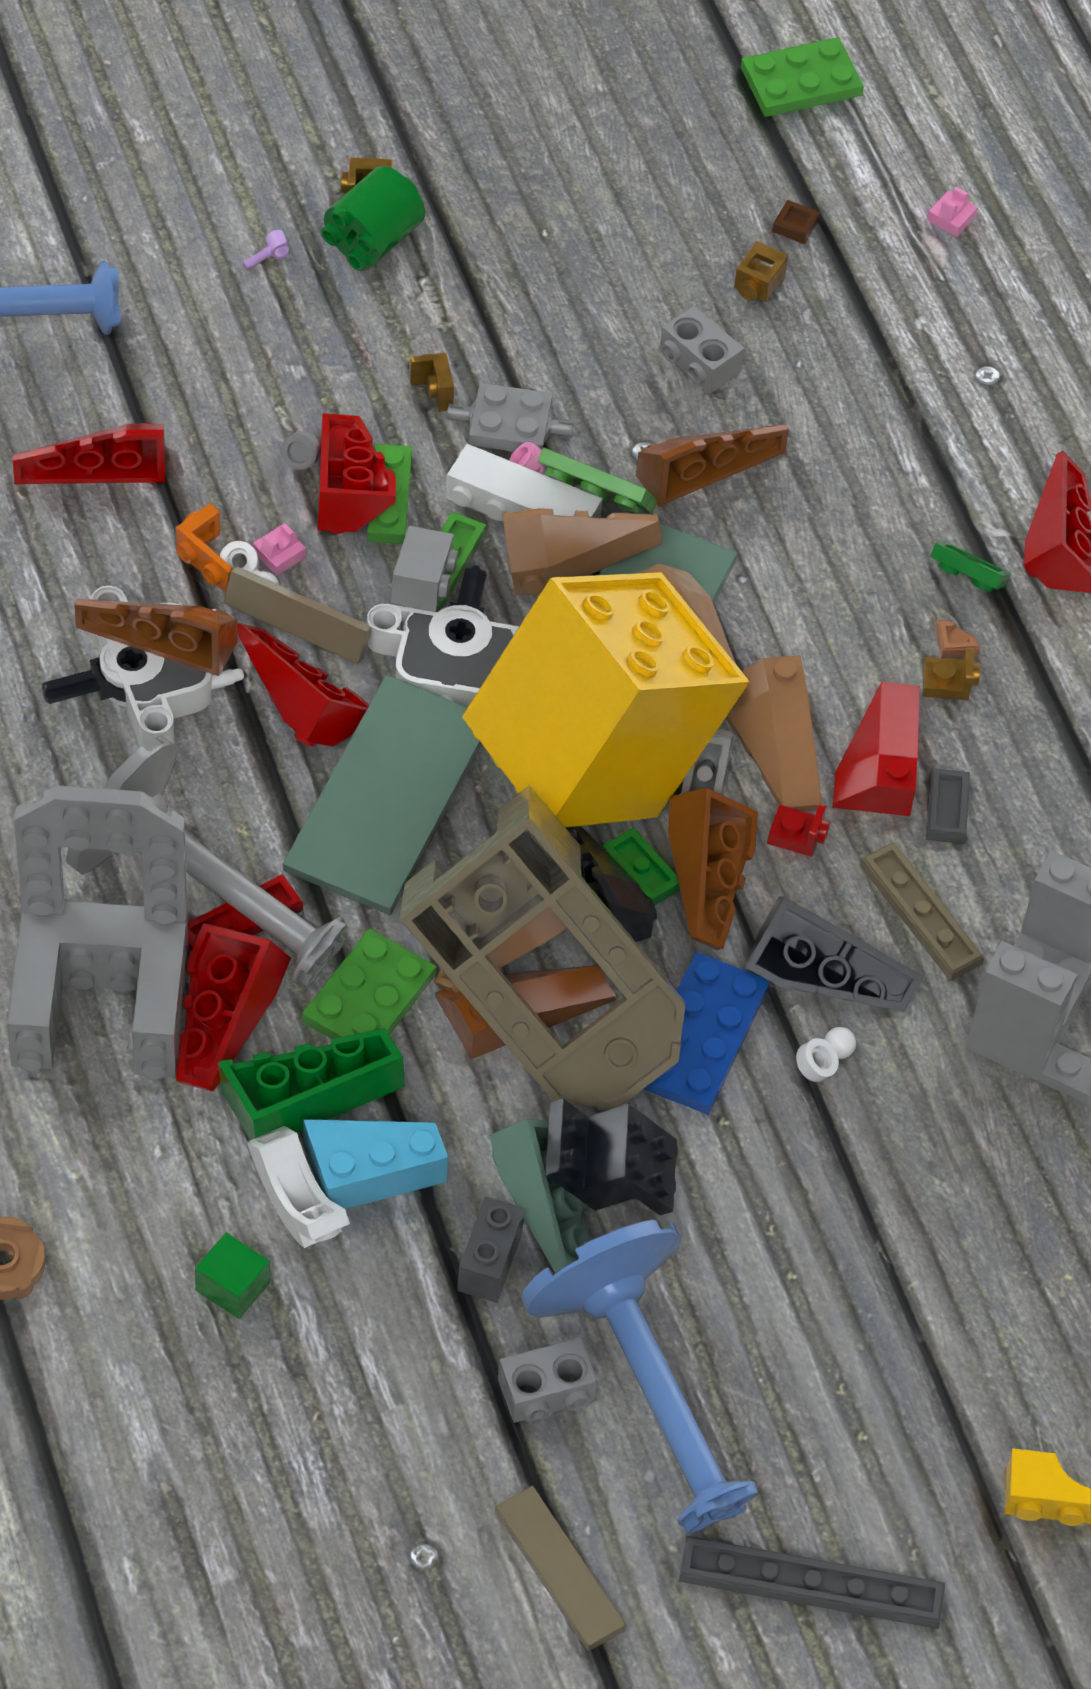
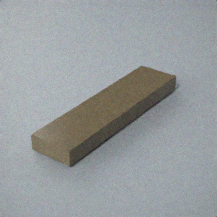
M238 566L231 571L223 604L357 664L364 659L371 633V627L368 624Z
M895 842L861 858V868L949 981L983 965V954Z
M533 1486L496 1505V1515L588 1652L625 1631V1622Z

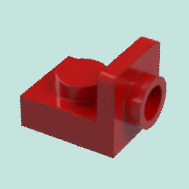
M779 804L768 835L767 844L812 857L817 842L824 844L828 835L831 822L824 820L827 806L819 804L814 815Z

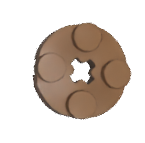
M0 1217V1254L1 1251L9 1252V1258L12 1259L10 1263L0 1265V1300L22 1299L32 1292L33 1286L39 1282L45 1269L44 1244L41 1238L39 1239L33 1232V1228L26 1222L12 1217Z

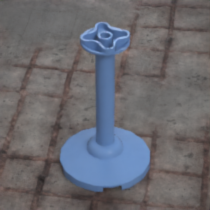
M101 261L98 264L91 284L0 287V317L92 313L102 333L109 335L112 327H119L121 321L118 301V270L116 267L109 268L106 261Z
M648 1220L619 1228L578 1247L575 1251L579 1260L564 1267L554 1275H552L549 1267L545 1268L525 1287L522 1302L527 1313L537 1318L560 1316L580 1311H586V1313L597 1318H607L695 1497L677 1521L680 1526H683L685 1533L689 1535L715 1522L733 1518L747 1509L745 1504L758 1495V1486L753 1481L726 1482L637 1303L644 1294L645 1280L679 1249L682 1238L674 1223H669L671 1229H660L656 1220Z

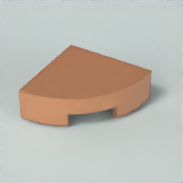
M947 620L936 621L935 631L941 658L964 657L966 648H974V657H978L980 647L972 634L969 635L956 627L954 622Z

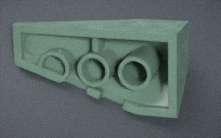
M527 1118L489 1135L493 1149L492 1156L500 1178L515 1204L525 1208L524 1219L553 1270L557 1273L564 1267L579 1260L575 1249L590 1241V1234L583 1227V1212L589 1210V1206L545 1176L549 1121Z

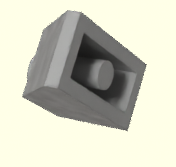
M717 729L685 776L681 794L707 787L722 795L734 732Z

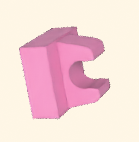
M955 187L953 193L948 190L931 208L927 221L958 237L976 217L978 206L969 202V193Z
M286 523L253 542V548L257 551L259 559L276 576L306 558V547L297 539L296 533Z

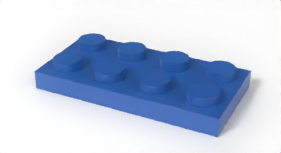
M695 952L677 989L678 994L685 1001L679 1062L643 1090L709 1115L767 994L770 981Z

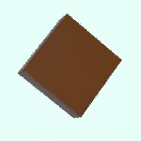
M787 200L773 223L772 232L805 244L819 221L820 212Z

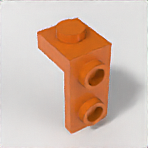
M209 503L199 511L190 513L184 522L176 527V551L185 563H191L201 571L203 577L210 585L218 586L226 593L230 573L233 568L207 546V544L220 536V511Z

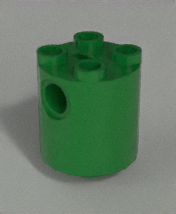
M377 166L325 212V226L321 229V235L328 244L336 246L346 256L352 268L361 271L365 267H372L387 252L424 221L426 214L424 203L415 184L408 177L403 176L397 170L388 166Z

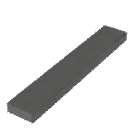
M686 1536L679 1582L938 1629L940 1625L945 1590L944 1582Z

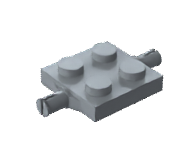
M485 383L479 384L477 398L471 407L449 403L447 412L448 420L469 422V445L512 452L526 442H532L542 450L544 442L550 434L572 437L574 421L552 419L551 405L553 393Z

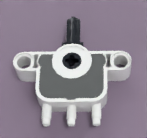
M477 565L465 569L457 603L450 602L449 607L439 612L392 604H379L371 608L367 614V624L371 627L368 646L376 653L396 657L395 678L466 707L470 705L519 626L490 622L487 616L484 615V608L480 607L487 574L486 571L481 570L480 566Z
M102 586L96 589L91 597V600L128 602L123 591L114 586ZM169 602V603H160V604L179 605V604H175V603H171V602ZM96 635L102 651L99 658L90 660V670L44 682L42 684V693L45 701L52 704L98 692L100 700L109 699L117 705L126 707L127 715L140 747L143 746L148 751H151L156 746L162 744L156 740L158 736H164L174 744V718L205 709L211 702L213 689L232 685L237 681L243 680L244 673L240 668L222 671L220 676H216Z

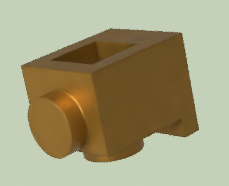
M756 241L736 269L734 288L748 301H755L758 298L767 302L778 284L782 283L785 279L788 254ZM760 260L769 263L773 266L769 267L767 265H764L760 263Z

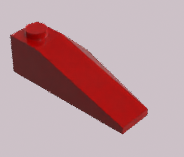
M322 413L317 530L328 531L333 534L355 533L396 502V475L393 470L386 468L384 464L385 457L381 451L377 452L372 445L373 437L360 416Z
M125 424L14 454V484L165 483L164 424Z
M1063 450L1056 455L1026 536L1023 564L1028 574L1033 578L1037 577L1046 588L1091 593V520L1087 514L1091 510V498L1085 473Z
M242 623L237 624L239 639L283 721L296 731L294 737L310 747H314L316 743L333 747L354 734L369 707L365 700L348 687H343L341 690L334 684L327 682L326 679L329 674L320 668H315L304 661L298 660L300 657L299 653L266 630Z
M881 682L835 772L832 808L910 817L916 791L920 686Z
M203 923L188 959L187 973L190 975L189 994L184 995L183 1008L187 1011L185 1031L180 1035L176 1073L177 1082L214 1092L220 1083L218 1062L230 1059L234 1061L275 998L291 957L269 939Z

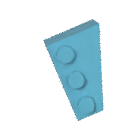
M303 1119V1145L315 1180L329 1200L345 1209L447 1182L448 1155L436 1123Z

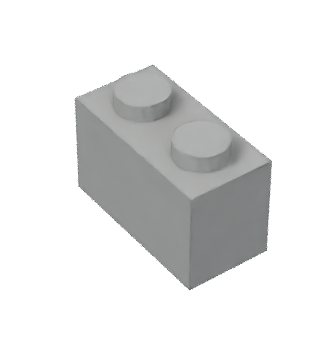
M414 526L408 527L393 572L391 604L436 612L440 597L447 598L451 582V575H448V572L455 573L459 551L452 550L454 534Z

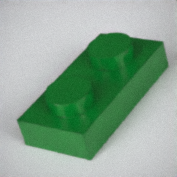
M946 541L936 543L930 555L931 558L939 561L938 567L943 571L958 576L959 572H962L973 578L971 583L974 586L988 592H992L993 588L1001 589L1006 587L1011 573Z
M634 827L602 846L639 884L645 898L650 897L654 905L680 891L676 873Z

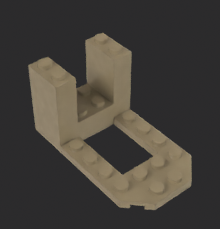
M530 785L498 809L497 832L446 872L435 859L404 884L400 915L402 923L553 1102L564 1098L573 1106L581 1105L597 1107V1110H610L625 1104L679 1062L685 1001L581 877L580 845ZM549 906L625 996L564 1045L560 1043L487 956V954Z

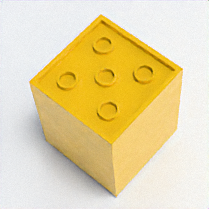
M662 572L550 578L462 718L472 730L474 737L482 743L492 756L494 763L514 785L516 792L520 793L530 785L564 827L650 819L659 816L750 681Z

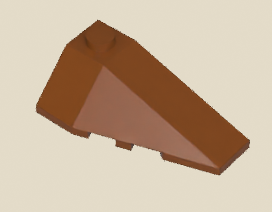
M786 424L672 438L659 444H651L638 452L636 477L644 488L658 500L657 505L659 507L786 453L789 428Z
M706 787L671 796L668 835L690 937L713 949L720 950L724 948L735 914L733 900L736 891L743 889L746 880L742 875L745 863L753 858L756 849L758 812Z

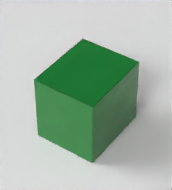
M227 1232L195 1267V1290L238 1319L243 1316L270 1284V1261Z

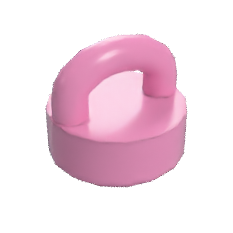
M526 442L521 444L511 455L509 461L545 475V467L538 462L542 450L534 443Z

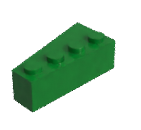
M385 1028L333 1038L331 1044L319 1047L310 1046V1043L294 1046V1052L270 1056L269 1052L254 1054L253 1060L233 1064V1059L218 1062L221 1092L250 1140L282 1126L297 1133L303 1131V1119L329 1120L405 1087L403 1056Z

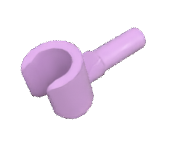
M282 230L270 232L266 236L268 247L263 248L262 251L243 261L245 269L248 270L271 256L275 259L285 258L289 252V247L286 243L287 239Z

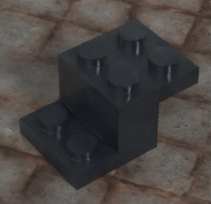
M564 1098L550 1103L545 1176L594 1211L636 1198L659 1216L673 1212L674 1193L676 1191L675 1168L678 1154L676 1138L629 1103L591 1116L585 1115Z

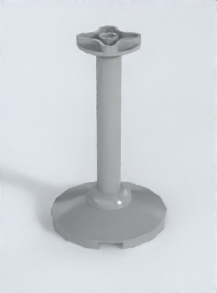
M158 736L156 740L162 744L156 746L151 751H148L143 746L138 748L113 773L102 789L142 791L154 799V807L167 813L168 805L163 794L173 771L178 749L164 736ZM185 832L186 873L296 953L297 960L292 980L297 985L302 983L307 988L311 986L325 965L344 945L346 938L343 934L347 928L345 920L340 916L316 929ZM68 848L66 862L83 875L95 870L116 853L111 850L85 849L78 851Z

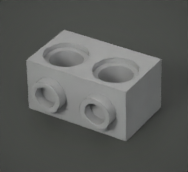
M694 305L662 327L659 351L662 352L667 361L676 364L687 374L693 383L700 385L709 394L741 373L745 348Z
M581 1337L499 1360L498 1381L513 1423L523 1420L527 1422L539 1421L547 1417L549 1413L563 1409L569 1411L579 1410L586 1407L590 1402L595 1401L597 1379ZM568 1374L575 1376L578 1380L566 1382L560 1377ZM528 1385L536 1388L538 1391L525 1393L519 1388Z

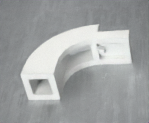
M282 1126L247 1141L259 1177L274 1208L287 1230L302 1247L306 1248L317 1242L331 1239L342 1232V1227L350 1224L345 1208L329 1200L316 1182L307 1163L297 1132Z

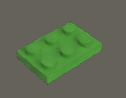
M839 37L744 57L741 60V70L764 117L863 95L864 85Z
M543 447L538 462L546 468L545 474L571 486L576 483L580 485V489L603 498L602 502L606 503L608 497L614 499V503L620 505L619 508L631 514H641L644 511L653 515L658 500L646 488Z
M369 928L303 1011L302 1023L330 1039L385 1028L390 1035L435 977L437 966Z

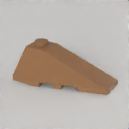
M801 655L762 658L742 671L750 683L745 688V693L741 694L726 716V720L732 730L736 729L744 742L743 748L748 756H752L762 771V779L778 805L801 811L815 810L819 804H822L808 690Z

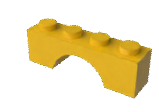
M1012 1448L1006 1467L1004 1514L1016 1515L1017 1518L1025 1521H1035L1040 1518L1059 1520L1060 1523L1068 1526H1078L1083 1523L1091 1524V1488L1085 1487L1071 1479L1061 1467L1056 1453Z

